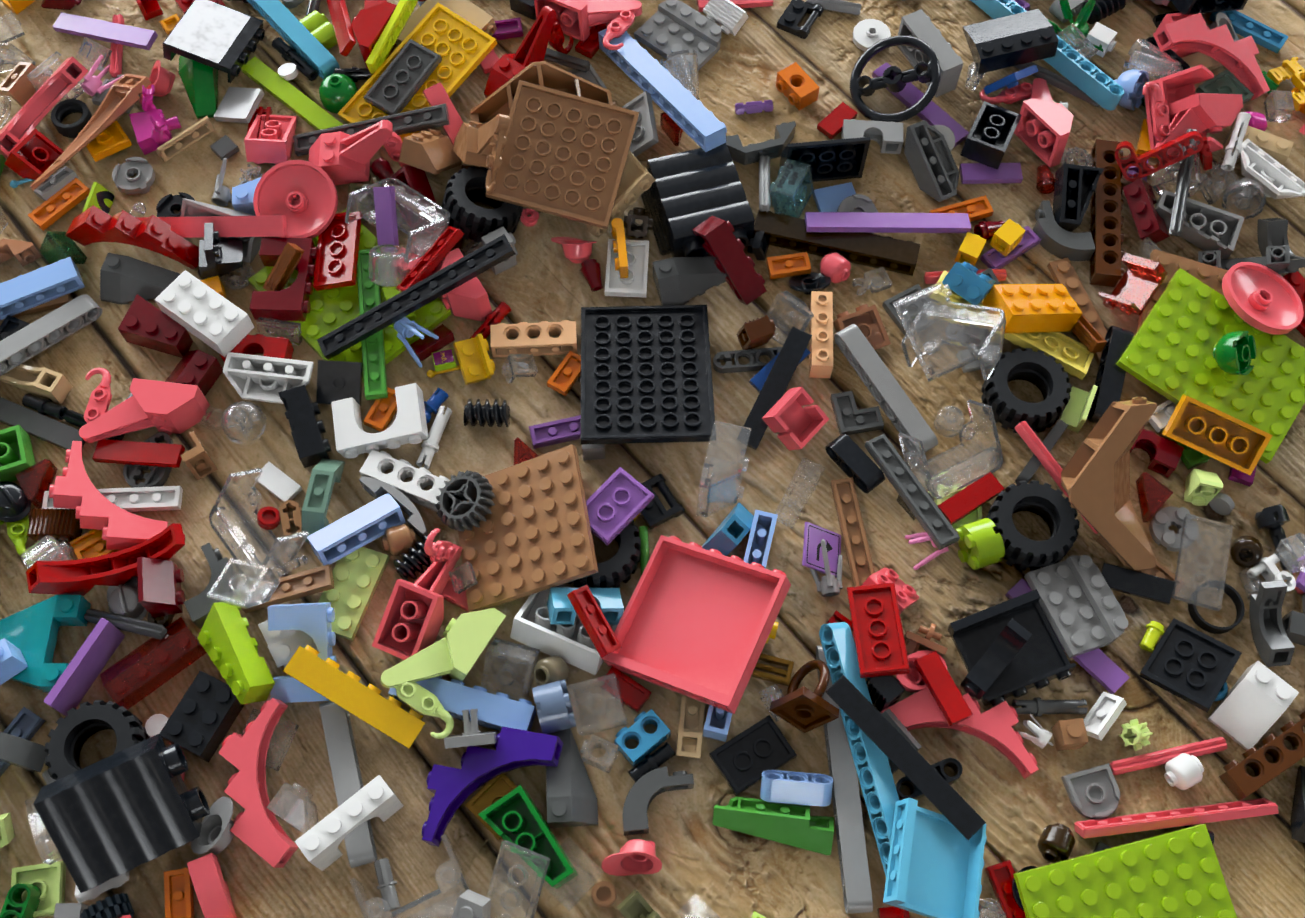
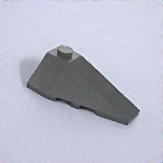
M108 253L100 270L101 301L122 305L129 304V301H134L138 294L149 302V299H155L180 273L129 256Z
M712 256L672 257L653 262V279L662 306L685 305L690 299L697 295L701 296L709 288L726 282L725 277L727 274H722L714 264L716 258Z
M571 729L548 734L558 736L563 742L558 767L546 766L547 824L549 828L598 825L597 797Z

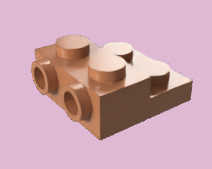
M867 304L855 308L856 312L849 314L848 311L836 315L837 319L833 321L836 332L843 330L851 324L857 325L874 350L891 344L876 305L870 307Z

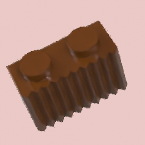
M767 315L761 316L760 319L749 320L748 323L745 322L737 332L742 350L753 349L767 344L775 335L776 327L773 320L769 319Z
M33 508L27 535L37 544L45 542L46 545L49 541H57V543L62 545H70L69 542L80 537L82 533L80 519H75L76 509Z

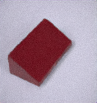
M442 324L431 331L439 336L438 340L424 335V339L420 338L410 344L420 362L431 356L433 352L439 351L455 340L453 332Z

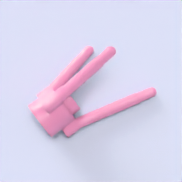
M103 55L98 57L89 73L84 77L85 81L81 84L82 89L90 96H94L96 93L102 94L121 78L118 77L101 86L103 83L100 79L110 70V64L97 76L93 74L102 61Z
M926 532L905 536V539H912L908 541L909 544L931 541L933 547L937 548ZM948 546L941 550L938 549L916 564L913 569L917 570L940 554L948 552Z

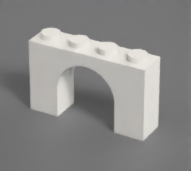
M416 383L395 387L396 418L389 428L379 433H367L363 430L360 405L353 397L331 402L336 451L344 458L350 459L356 458L359 454H370L372 449L379 452L381 449H396L404 444H418L422 440L429 439L423 391Z
M378 775L294 842L307 860L323 871L343 855L338 846L350 832L374 817H380L384 822L404 805L383 778Z

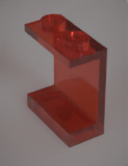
M1125 253L1121 261L1128 269L1111 295L1100 291L1098 296L1103 300V305L1109 309L1117 308L1127 315L1132 313L1141 316L1168 273L1159 262Z

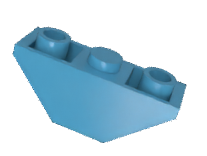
M740 502L737 503L702 545V548L709 551L710 549H716L727 556L750 531L754 515Z

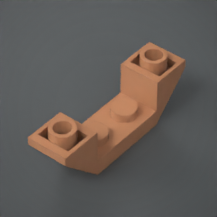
M4 238L0 240V264L15 256L24 267L42 257L32 242Z

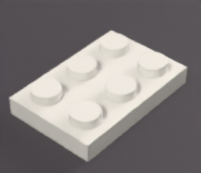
M608 239L605 296L646 298L649 241L625 240L628 278H620L619 270L615 271L614 258H618V253H613V240L615 239Z

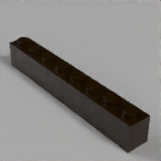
M758 210L753 231V238L756 231H764L769 245L807 252L823 257L837 252L850 263L913 276L920 249V244L912 241H903L867 232H807L805 219L781 215L771 211Z

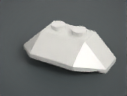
M1248 138L1241 143V170L1248 183L1257 185L1265 196L1272 197L1273 199L1305 197L1304 181Z
M228 352L222 372L242 399L283 404L278 392L301 385L307 386L310 382L314 363Z

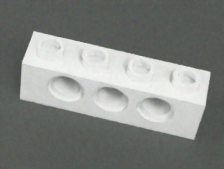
M373 449L359 471L361 477H371L388 483L401 491L410 501L438 512V509L435 505L439 502L436 496L441 495L439 488L445 487L444 481H450L445 476L440 475L437 477L431 474L429 470L423 467L419 469L413 467L404 459H394L385 451L378 452ZM393 469L391 473L384 474L386 470ZM408 477L413 478L409 482H403ZM426 486H433L430 490H423Z

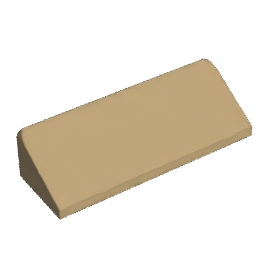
M208 116L158 147V156L164 162H167L214 131Z

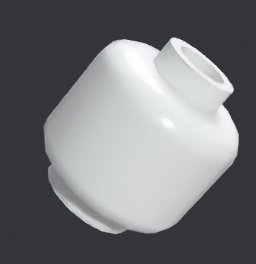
M1182 753L1166 762L1164 777L1170 786L1186 790L1202 781L1204 768L1197 757Z

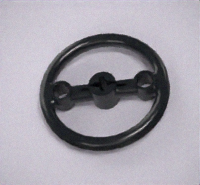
M892 36L873 44L860 56L851 74L850 93L855 106L865 117L874 121L902 122L916 116L931 102L939 87L941 70L935 52L924 41L911 36ZM892 46L914 47L920 50L929 61L928 63L920 62L914 69L901 71L897 66H891L884 71L883 76L870 78L867 75L861 76L864 67L873 56ZM918 80L921 83L930 82L926 92L917 103L898 113L885 114L876 112L865 105L861 98L862 95L871 96L878 89L888 87L891 92L897 93L905 88L906 83Z

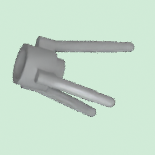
M223 158L220 174L216 176L214 193L211 199L214 204L222 207L227 206L228 202L232 203L230 189L222 185L227 158ZM249 171L247 173V175L242 179L239 185L244 184L248 181V179L252 175V171Z
M822 539L821 547L826 576L821 577L822 581H820L816 570L809 569L816 583L817 592H821L823 597L835 596L840 594V589H843V556H838L837 579H835V575H831L826 542Z

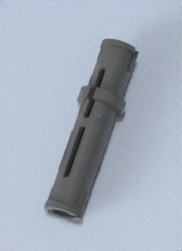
M1035 697L1033 700H1012V706L1022 707L1015 708L1017 714L1031 713L1035 717H1040L1042 714L1086 715L1088 708L1077 707L1087 705L1085 699L1042 700L1040 697Z

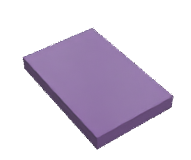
M619 467L586 500L591 532L608 546L654 499V494L623 468Z

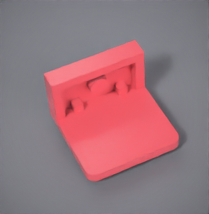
M886 567L870 575L861 585L894 583L900 614L919 599L912 586L905 584L894 570Z

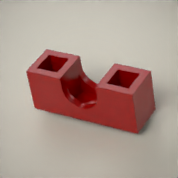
M247 334L230 352L250 355L261 353L267 357L292 359L294 348L290 340L282 336L275 338L266 337L262 334ZM220 354L222 360H223L224 363H225L226 356L223 357V356Z

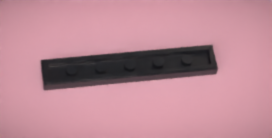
M792 327L736 441L754 450L757 449L768 427L762 417L783 396L812 335Z

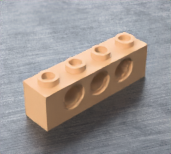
M811 291L809 300V334L812 337L809 341V351L811 352L809 355V378L830 379L833 370V292Z
M562 320L560 322L541 321L539 323L520 322L518 324L498 323L490 325L493 358L568 354L570 350L578 354L576 321Z

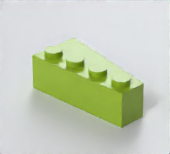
M239 600L213 603L197 638L199 643L203 646L241 705L266 701L275 682L264 657H259L256 639L251 638L247 631L249 623L246 617L242 618L240 615L241 605Z

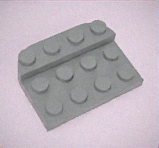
M666 0L660 3L658 11L634 32V38L694 76L719 51L722 28L684 2Z
M1088 555L1069 556L1065 561L1028 572L1024 576L1031 590L1037 589L1041 597L1038 602L1069 658L1111 644L1123 634L1129 625L1123 609L1105 578Z

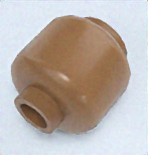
M406 524L387 528L385 530V537L381 538L384 551L389 550L392 556L408 553V548H414L416 543L413 528L409 529Z

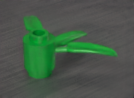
M1059 0L1065 19H1069L1071 24L1065 31L1059 28L1057 24L1048 20L1052 24L1055 33H1062V39L1071 47L1077 46L1087 37L1090 28L1086 22L1090 17L1096 0H1089L1076 18V22L1073 21V13L1068 0Z

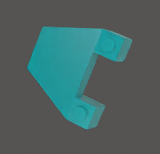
M55 595L1 619L0 640L5 638L19 648L28 665L26 669L9 680H14L23 685L49 693L69 665L68 663H52L59 626H87L88 622L84 619V614H86L87 609H90L91 603L82 595Z

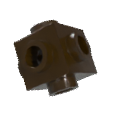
M639 207L630 210L628 216H624V228H627L626 235H631L633 238L647 237L649 230L653 229V218H650V212H646L645 208ZM636 219L643 220V223L637 224Z

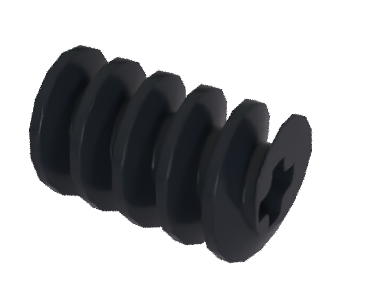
M1087 0L1086 2L1083 3L1082 8L1085 6V4H1086L1089 0ZM1096 0L1087 23L1094 24L1125 8L1126 0Z
M468 399L464 407V426H467L469 421L471 426H476L478 421L479 425L484 427L487 421L488 426L493 427L496 421L498 427H502L503 422H505L506 427L509 428L510 407L507 405L506 400H503L502 405L499 406L498 401L495 399L493 406H490L488 399H486L484 405H481L480 399H477L475 405L472 404L471 399Z
M427 536L422 537V541L424 544L427 539ZM417 541L415 543L416 550L412 547L408 548L409 556L405 553L400 555L402 562L398 559L393 560L395 570L399 576L408 582L409 576L415 580L417 579L416 571L424 573L423 565L427 567L431 565L429 561L430 556L424 552V544Z

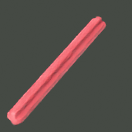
M1022 421L1016 425L1015 430L1063 493L1069 498L1067 492L1061 486V472L1063 469L1028 423ZM1083 517V519H1084V520L1086 521V523L1090 526V528L1093 530V532H1094L1095 534H1098V532H1097V531L1088 523V521Z

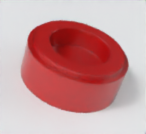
M264 507L257 514V523L265 530L275 529L280 524V513L274 507Z

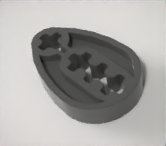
M158 432L144 441L159 443L165 440L166 444H173L172 439L165 432ZM125 464L123 476L131 488L158 487L166 483L172 467ZM143 470H151L150 473H145V475L142 473ZM143 478L145 479L144 483H137L138 480H142Z

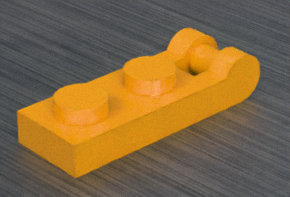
M614 218L611 221V234L613 239H615L613 240V253H618V258H614L615 271L619 270L620 278H628L624 222L620 218Z

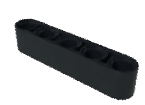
M1112 325L1106 333L1105 340L1107 343L1102 350L1095 385L1098 388L1088 414V421L1097 424L1113 401L1120 402L1126 371L1117 366L1116 363L1132 341L1134 336L1132 331Z

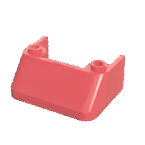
M1200 64L1151 82H1155L1160 86L1164 103L1168 106L1169 103L1194 95L1195 84L1214 78V74ZM1148 88L1144 98L1150 149L1152 150L1158 143V139L1153 135L1151 115L1154 92L1151 88ZM1169 115V125H1170V123L1172 122V119L1170 118V115ZM1211 136L1207 137V144L1209 143L1211 152L1223 149L1221 143ZM1175 150L1169 156H1176L1179 150Z

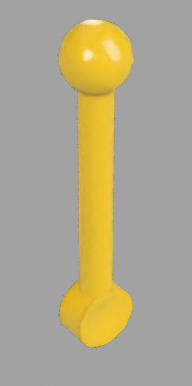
M458 365L455 368L442 370L438 372L434 370H428L427 376L429 378H433L437 374L455 371L461 368L460 365Z

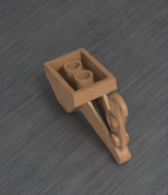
M499 113L484 125L476 121L463 122L455 137L453 151L463 163L489 168L486 176V191L489 194L495 191L496 182H494L496 169H500L502 164L500 152L501 148H505L506 136L504 135L510 123L509 115Z

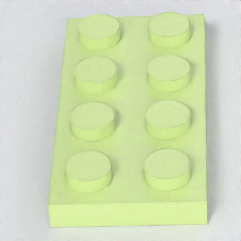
M361 547L336 562L333 569L334 589L323 591L318 602H331V608L335 610V620L331 622L332 632H335L336 636L351 641L354 640L390 559L389 555Z

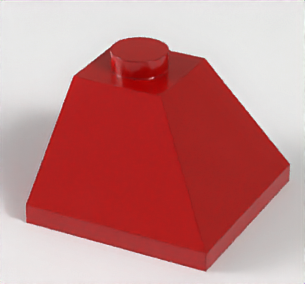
M34 129L10 152L4 164L22 178L36 180L64 151L37 129Z

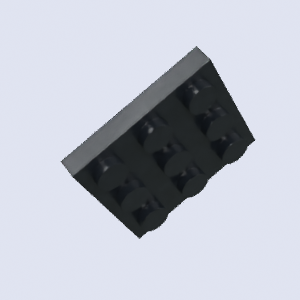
M1174 618L1140 672V677L1208 713L1242 653Z

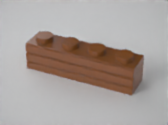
M287 242L270 275L266 279L263 288L266 291L283 290L305 251L298 247V245Z
M1083 314L1071 329L1072 333L1080 339V342L1091 353L1101 352L1107 343Z

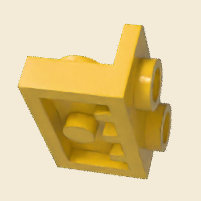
M482 333L477 334L475 338L454 342V349L465 385L488 380L494 375L495 364L489 358L487 352L489 351V345L487 340L483 339Z

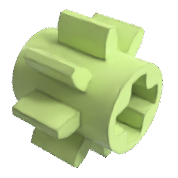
M1132 719L1130 724H1122L1123 731L1119 737H1122L1125 742L1124 746L1133 745L1134 750L1137 751L1142 749V746L1150 745L1151 743L1148 739L1153 732H1150L1148 729V723L1139 724L1138 719Z

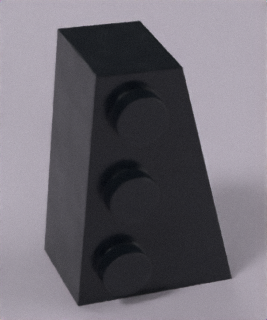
M1064 163L1055 172L1053 215L1061 228L1072 232L1081 225L1089 206L1090 198L1096 189V184L1104 168Z
M305 385L278 392L285 406V415L289 420L292 430L291 434L304 468L318 464L322 458L330 459L328 452L332 450L328 438L324 439L323 437L326 429L323 421L318 420L317 415L321 414L317 401H312Z

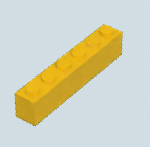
M307 645L305 648L298 647L283 672L405 747H411L425 725V722L421 721L423 718L421 714L413 709H410L409 713L400 708L403 703L391 696L388 700L380 695L382 690L370 683L367 687L359 682L361 677L353 672L343 673L338 669L340 664L330 658H327L326 661L318 657L320 652Z

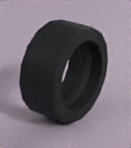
M77 99L64 100L58 103L51 112V120L58 133L68 138H76L92 117L87 105ZM72 113H83L77 122L62 124L66 116Z

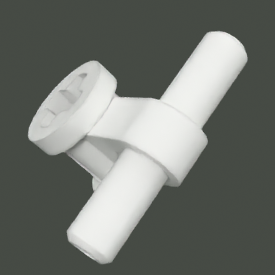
M1276 552L1269 557H1263L1259 564L1247 571V575L1250 578H1255L1261 574L1265 579L1264 582L1287 579L1288 581L1285 582L1288 586L1286 592H1290L1296 587L1293 575L1287 571L1280 572L1275 565L1283 559L1280 552Z

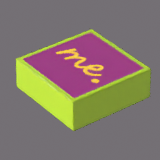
M452 348L432 353L436 372L457 367Z

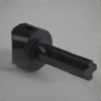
M1279 504L1264 508L1262 512L1256 513L1255 521L1258 530H1269L1276 552H1280L1283 556V559L1280 561L1282 570L1297 567L1282 527L1284 523L1290 521L1287 510Z

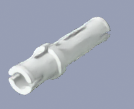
M1247 112L1238 113L1229 144L1225 147V156L1221 165V169L1225 171L1234 170L1237 157L1240 155V145L1243 142L1251 119V115Z
M445 406L439 407L428 434L429 439L424 440L422 443V451L416 461L417 466L422 467L424 462L423 468L429 469L434 454L439 450L438 444L452 414L450 408L447 407L444 414Z

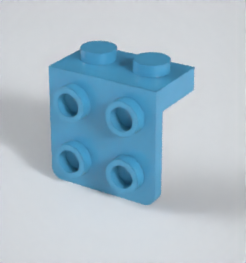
M964 261L963 264L956 262L941 283L973 306L978 307L996 281L986 274H977L978 269Z

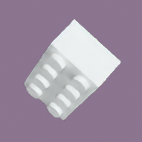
M186 270L154 299L163 313L185 327L187 331L223 357L254 328L246 312Z

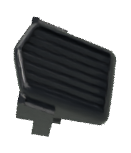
M213 222L204 223V240H199V278L203 280L214 276L221 277L240 268L243 265L242 240H220L219 231H215Z

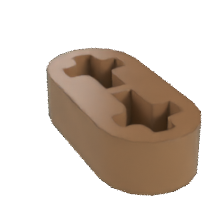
M287 500L279 508L282 530L289 542L298 543L302 541V510L296 501ZM289 508L294 509L292 512L293 518H290L288 515ZM292 525H295L298 530L294 536L291 534L293 532Z

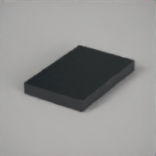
M768 715L709 753V756L735 796L759 782L763 771L777 770L796 758L797 754L771 716Z

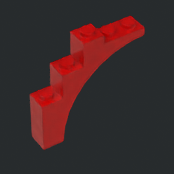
M93 205L73 219L65 235L82 246L97 242H117L138 246L167 256L191 269L197 268L199 263V247L171 231V225L154 215L140 221L122 210L112 217Z
M172 523L152 538L110 554L78 560L36 561L26 571L29 593L84 596L95 585H124L132 576H138V557L170 561V558L185 545L182 525Z

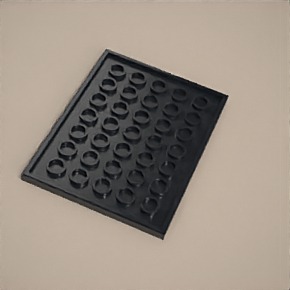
M707 305L581 307V444L716 441Z

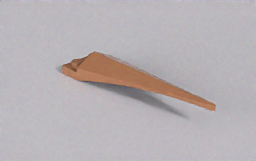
M126 73L116 81L78 136L57 160L30 185V188L34 191L131 109L140 99L138 95L143 94L142 85L147 89L152 83L147 76Z

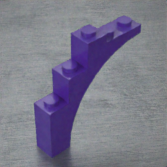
M502 726L501 732L496 736V750L468 746L467 751L463 753L461 758L462 769L434 764L432 771L427 776V789L435 795L429 802L430 813L428 820L422 827V840L429 845L439 847L445 829L456 810L470 794L496 776L521 767L538 765L558 767L563 742L558 736Z

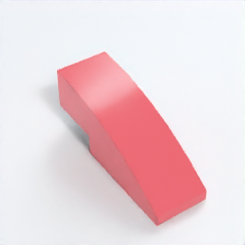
M210 853L188 862L187 866L204 917L237 918L227 881L223 879L218 857Z

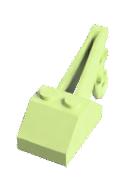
M495 608L463 613L457 620L452 618L445 628L444 638L385 670L380 678L382 686L385 688H395L398 698L419 713L438 717L445 721V730L441 733L431 732L430 735L432 737L443 739L449 736L454 728L452 715L444 709L433 693L416 682L447 674L452 679L463 682L506 615Z

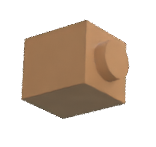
M1083 718L1059 720L1051 727L1057 751L1081 749L1089 742Z

